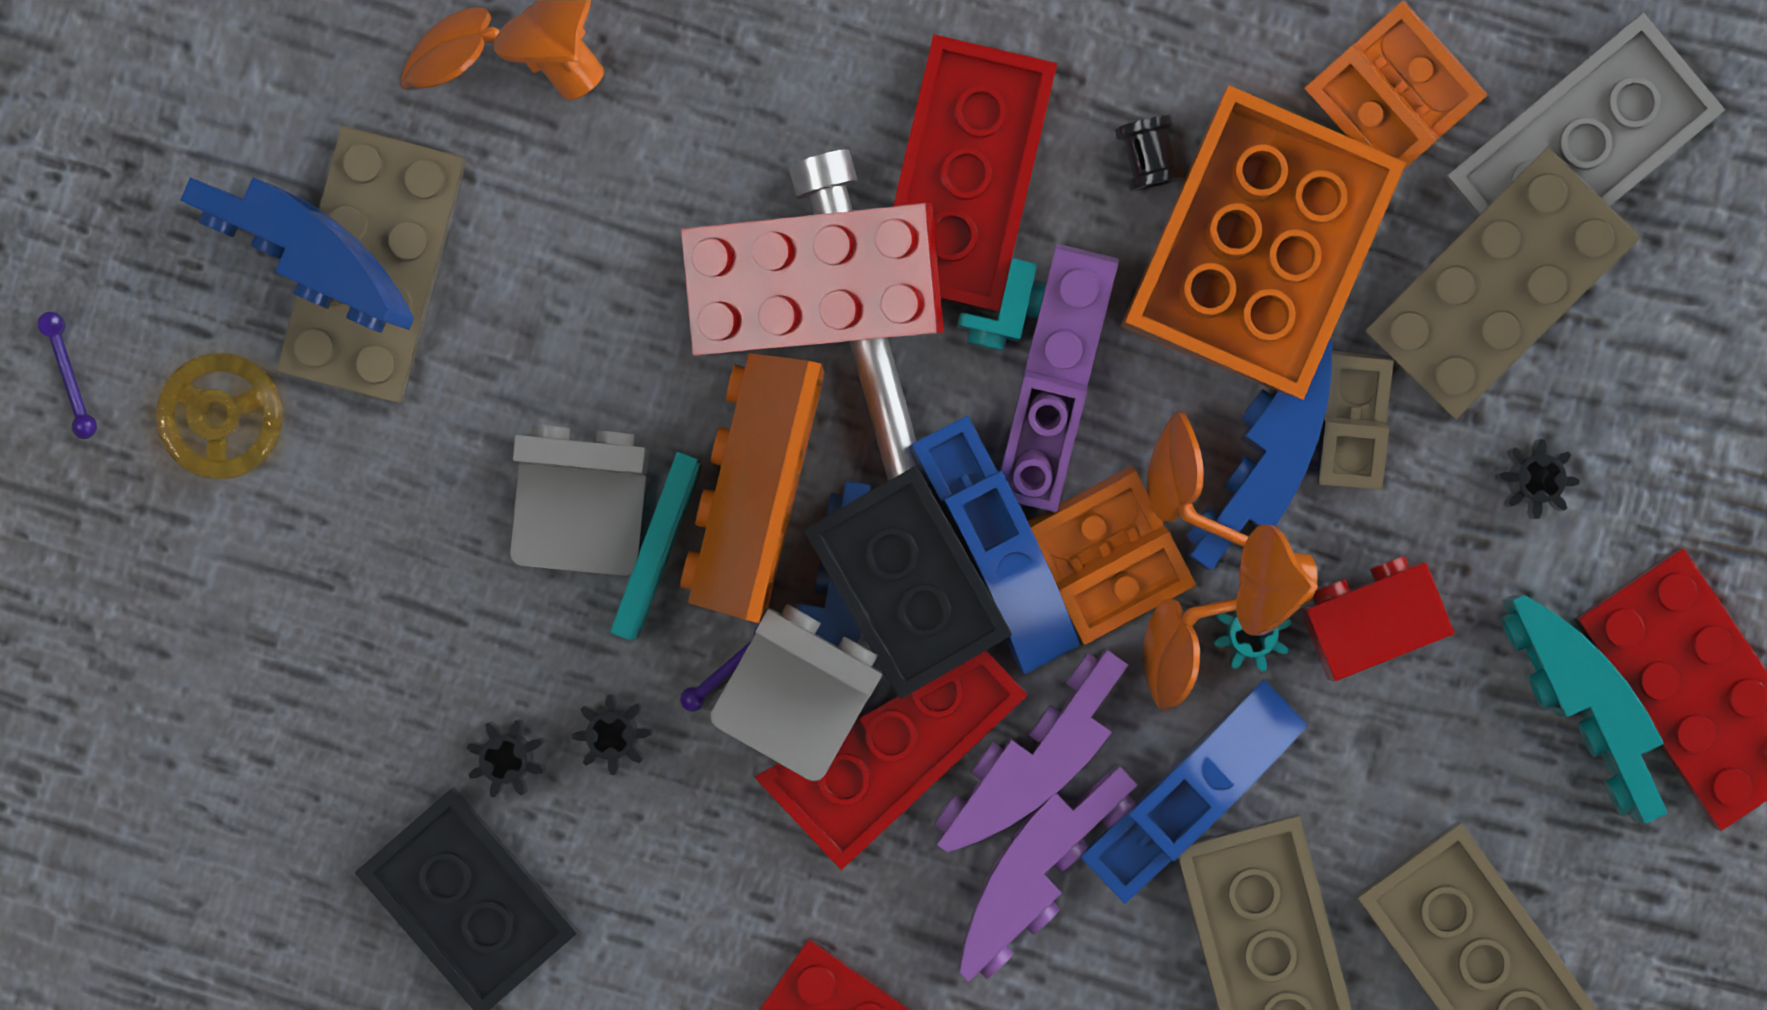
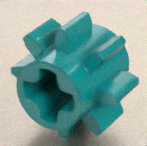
M1237 612L1231 616L1227 613L1214 615L1218 621L1226 625L1225 635L1216 637L1211 641L1212 646L1224 647L1228 645L1234 651L1229 662V666L1233 669L1238 668L1245 656L1253 657L1255 667L1258 671L1263 672L1267 668L1264 655L1268 654L1271 650L1282 654H1287L1289 651L1284 644L1277 640L1279 636L1278 630L1292 624L1290 619H1287L1269 633L1258 637L1259 648L1253 650L1249 643L1237 642L1235 632L1242 630Z

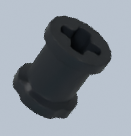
M1170 115L1138 120L1115 129L1117 139L1124 140L1133 178L1128 181L1130 192L1159 187L1185 178L1183 167L1176 166L1167 131L1172 125Z

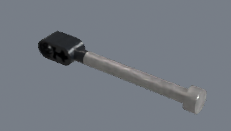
M849 150L824 153L788 166L796 198L809 197L814 215L853 211L846 187L858 182ZM888 338L849 341L887 480L895 478L914 466H917L924 478L908 447L917 441Z

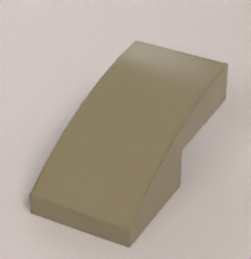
M1332 351V376L1328 405L1320 432L1318 484L1382 490L1389 436L1387 415L1394 363L1391 356Z

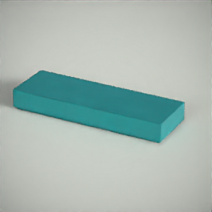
M679 452L675 455L613 622L611 634L630 641L639 638L703 467L700 464L701 461Z

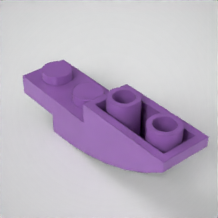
M1056 243L1001 470L1020 504L1057 512L1119 258Z
M1103 649L1097 658L1087 652L1066 681V684L1073 688L1074 691L1060 711L1050 704L1030 731L1028 736L1037 741L1031 751H1028L1010 737L1002 748L992 742L971 771V774L976 776L979 781L967 798L964 800L955 794L935 821L934 826L942 831L936 840L937 846L948 853L979 842L1019 821L1062 789L1091 760L1112 733L1091 717L1128 664L1106 649Z
M1115 764L1071 807L1057 793L1054 794L1040 807L1029 813L1009 839L986 878L975 902L965 933L959 970L960 974L968 982L979 972L986 980L989 979L1013 956L1014 952L1008 945L1025 928L1034 935L1053 919L1060 910L1054 901L1062 892L1046 873L1054 865L1060 872L1065 871L1089 847L1082 839L1100 821L1109 828L1134 805L1135 801L1128 794L1138 785L1119 765Z

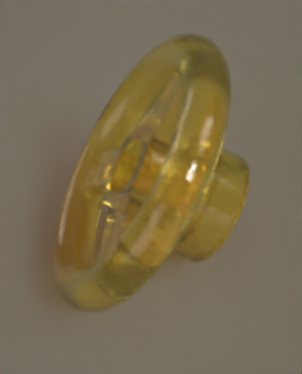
M210 353L189 360L169 377L158 399L156 423L164 448L182 468L204 478L230 479L252 471L270 455L281 433L283 409L275 384L257 364L235 354ZM228 372L242 377L254 388L235 397L219 389L200 391L192 386L190 382L207 373ZM178 401L187 406L186 418L191 430L197 436L207 439L206 458L190 450L182 441L177 431L175 411ZM216 404H222L227 411L226 421L219 427H213L208 421V412ZM263 407V427L256 442L245 453L227 460L228 437L238 428L241 417Z

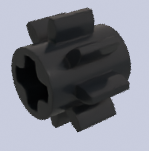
M1545 439L1534 441L1532 456L1526 457L1516 447L1510 448L1507 453L1514 465L1509 472L1495 475L1496 480L1508 482L1512 493L1505 499L1504 506L1512 507L1520 502L1527 503L1529 519H1539L1542 514V503L1546 502L1557 511L1566 510V502L1560 495L1565 487L1575 486L1580 483L1579 479L1567 476L1563 466L1571 456L1569 451L1559 453L1554 457L1546 455L1547 445ZM1527 467L1531 469L1545 467L1549 474L1543 480L1545 487L1548 489L1546 492L1543 490L1529 492L1525 485L1531 479L1530 473L1526 470Z
M609 694L605 700L606 711L598 714L592 707L586 705L580 709L583 716L590 723L587 730H580L571 734V739L587 742L591 751L583 760L585 766L593 763L600 757L608 760V770L611 775H615L620 767L619 758L625 754L636 763L642 762L644 757L634 746L638 738L651 736L653 729L647 727L638 728L634 717L640 712L642 707L639 703L631 706L625 712L617 709L615 695ZM601 719L608 724L618 719L625 723L627 727L621 735L627 742L624 749L616 744L608 749H604L598 741L602 738L603 732L597 725Z
M520 719L515 720L510 727L509 733L501 734L498 725L493 721L485 724L486 733L490 740L485 744L474 742L467 745V749L471 753L479 755L480 765L468 774L470 779L485 775L491 780V797L498 796L504 784L511 782L515 791L520 796L527 793V784L523 776L527 772L543 774L546 770V767L541 763L533 761V750L539 748L544 743L543 738H535L528 742L521 736L523 720ZM509 741L515 744L513 755L522 759V766L513 767L504 775L498 772L500 761L491 757L492 749H501Z

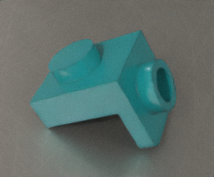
M1012 258L997 320L960 313L956 329L969 332L967 343L1004 351L1006 341L1019 342L1025 316L1034 319L1038 318L1046 282L1034 279L1037 268L1036 263Z

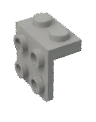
M532 425L531 436L515 435L513 461L519 463L510 550L513 562L517 565L620 576L631 575L640 550L649 450L644 447H635V435L628 433L596 431V441L593 443L570 440L571 428Z
M786 604L781 614L771 608L765 613L755 631L754 638L711 712V721L718 729L810 781H817L826 774L865 703L881 679L883 672L872 666L878 655L846 637L842 638L839 646L832 644L815 634L821 624L820 622Z

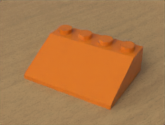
M1228 85L1218 101L1120 327L1183 355L1294 398L1304 400L1407 162Z
M749 353L745 367L734 364L725 400L726 402L736 404L730 429L719 426L710 461L711 464L721 466L715 491L706 488L703 490L695 522L696 526L706 528L700 553L689 550L680 583V588L691 590L688 600L689 604L760 623L767 612L825 376L821 363Z

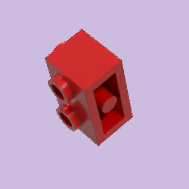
M1402 555L1371 567L1370 572L1373 580L1350 588L1346 578L1315 590L1312 598L1314 603L1300 608V612L1327 680L1338 681L1455 634L1427 562H1416L1409 565L1406 555Z

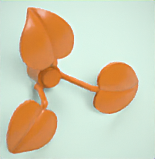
M536 0L532 6L524 10V13L507 22L501 30L495 27H488L491 21V14L485 8L474 7L455 12L435 24L419 40L407 59L401 76L400 86L406 91L408 87L418 89L429 88L451 81L465 72L477 60L483 51L485 43H494V51L501 59L510 62L526 63L533 73L542 70L563 99H578L594 89L604 75L603 66L582 40L586 33L583 26L589 13L591 0Z
M1179 410L1176 411L1165 425L1150 458L1147 473V489L1152 509L1161 521L1173 522L1180 514L1185 522L1244 548L1239 569L1240 587L1237 598L1187 609L1185 613H1183L1181 605L1177 600L1166 599L1156 608L1148 622L1143 640L1144 673L1153 700L1158 708L1161 709V712L1169 713V709L1177 707L1184 702L1197 680L1200 668V645L1193 626L1199 619L1236 610L1239 623L1247 634L1254 636L1265 635L1285 622L1301 605L1309 603L1314 596L1315 590L1318 588V573L1314 558L1307 553L1293 552L1287 538L1278 527L1262 524L1250 536H1247L1201 516L1195 511L1192 503L1198 499L1203 488V460L1190 421L1185 412Z

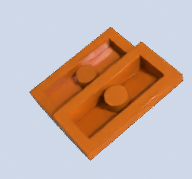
M1405 0L1401 1L1304 88L1347 137L1407 162L1405 168L1488 95Z
M1132 466L1060 503L1057 512L1047 510L1027 521L1052 573L1073 627L1084 645L1154 609L1164 600L1172 599L1197 586L1170 532L1154 513L1150 504V497L1137 471Z

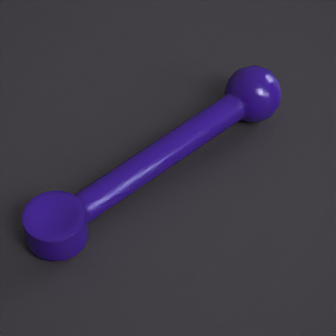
M46 312L38 320V329L44 336L50 339L75 417L72 422V431L78 438L88 439L95 434L97 423L91 415L86 413L62 338L66 327L65 321L62 316L55 312Z
M751 641L698 687L684 689L680 697L682 707L690 712L700 710L704 705L705 696L735 671Z

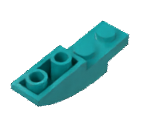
M1512 595L1503 599L1502 601L1508 614L1502 616L1500 620L1514 650L1518 652L1525 649L1535 670L1534 673L1527 675L1536 700L1543 710L1552 707L1557 716L1567 718L1582 711L1585 720L1577 723L1579 732L1587 749L1594 758L1602 754L1612 778L1605 780L1604 784L1617 812L1621 816L1629 813L1632 820L1643 824L1668 814L1641 754L1663 745L1664 742L1647 710L1628 682L1599 649L1581 632L1553 611L1525 595Z

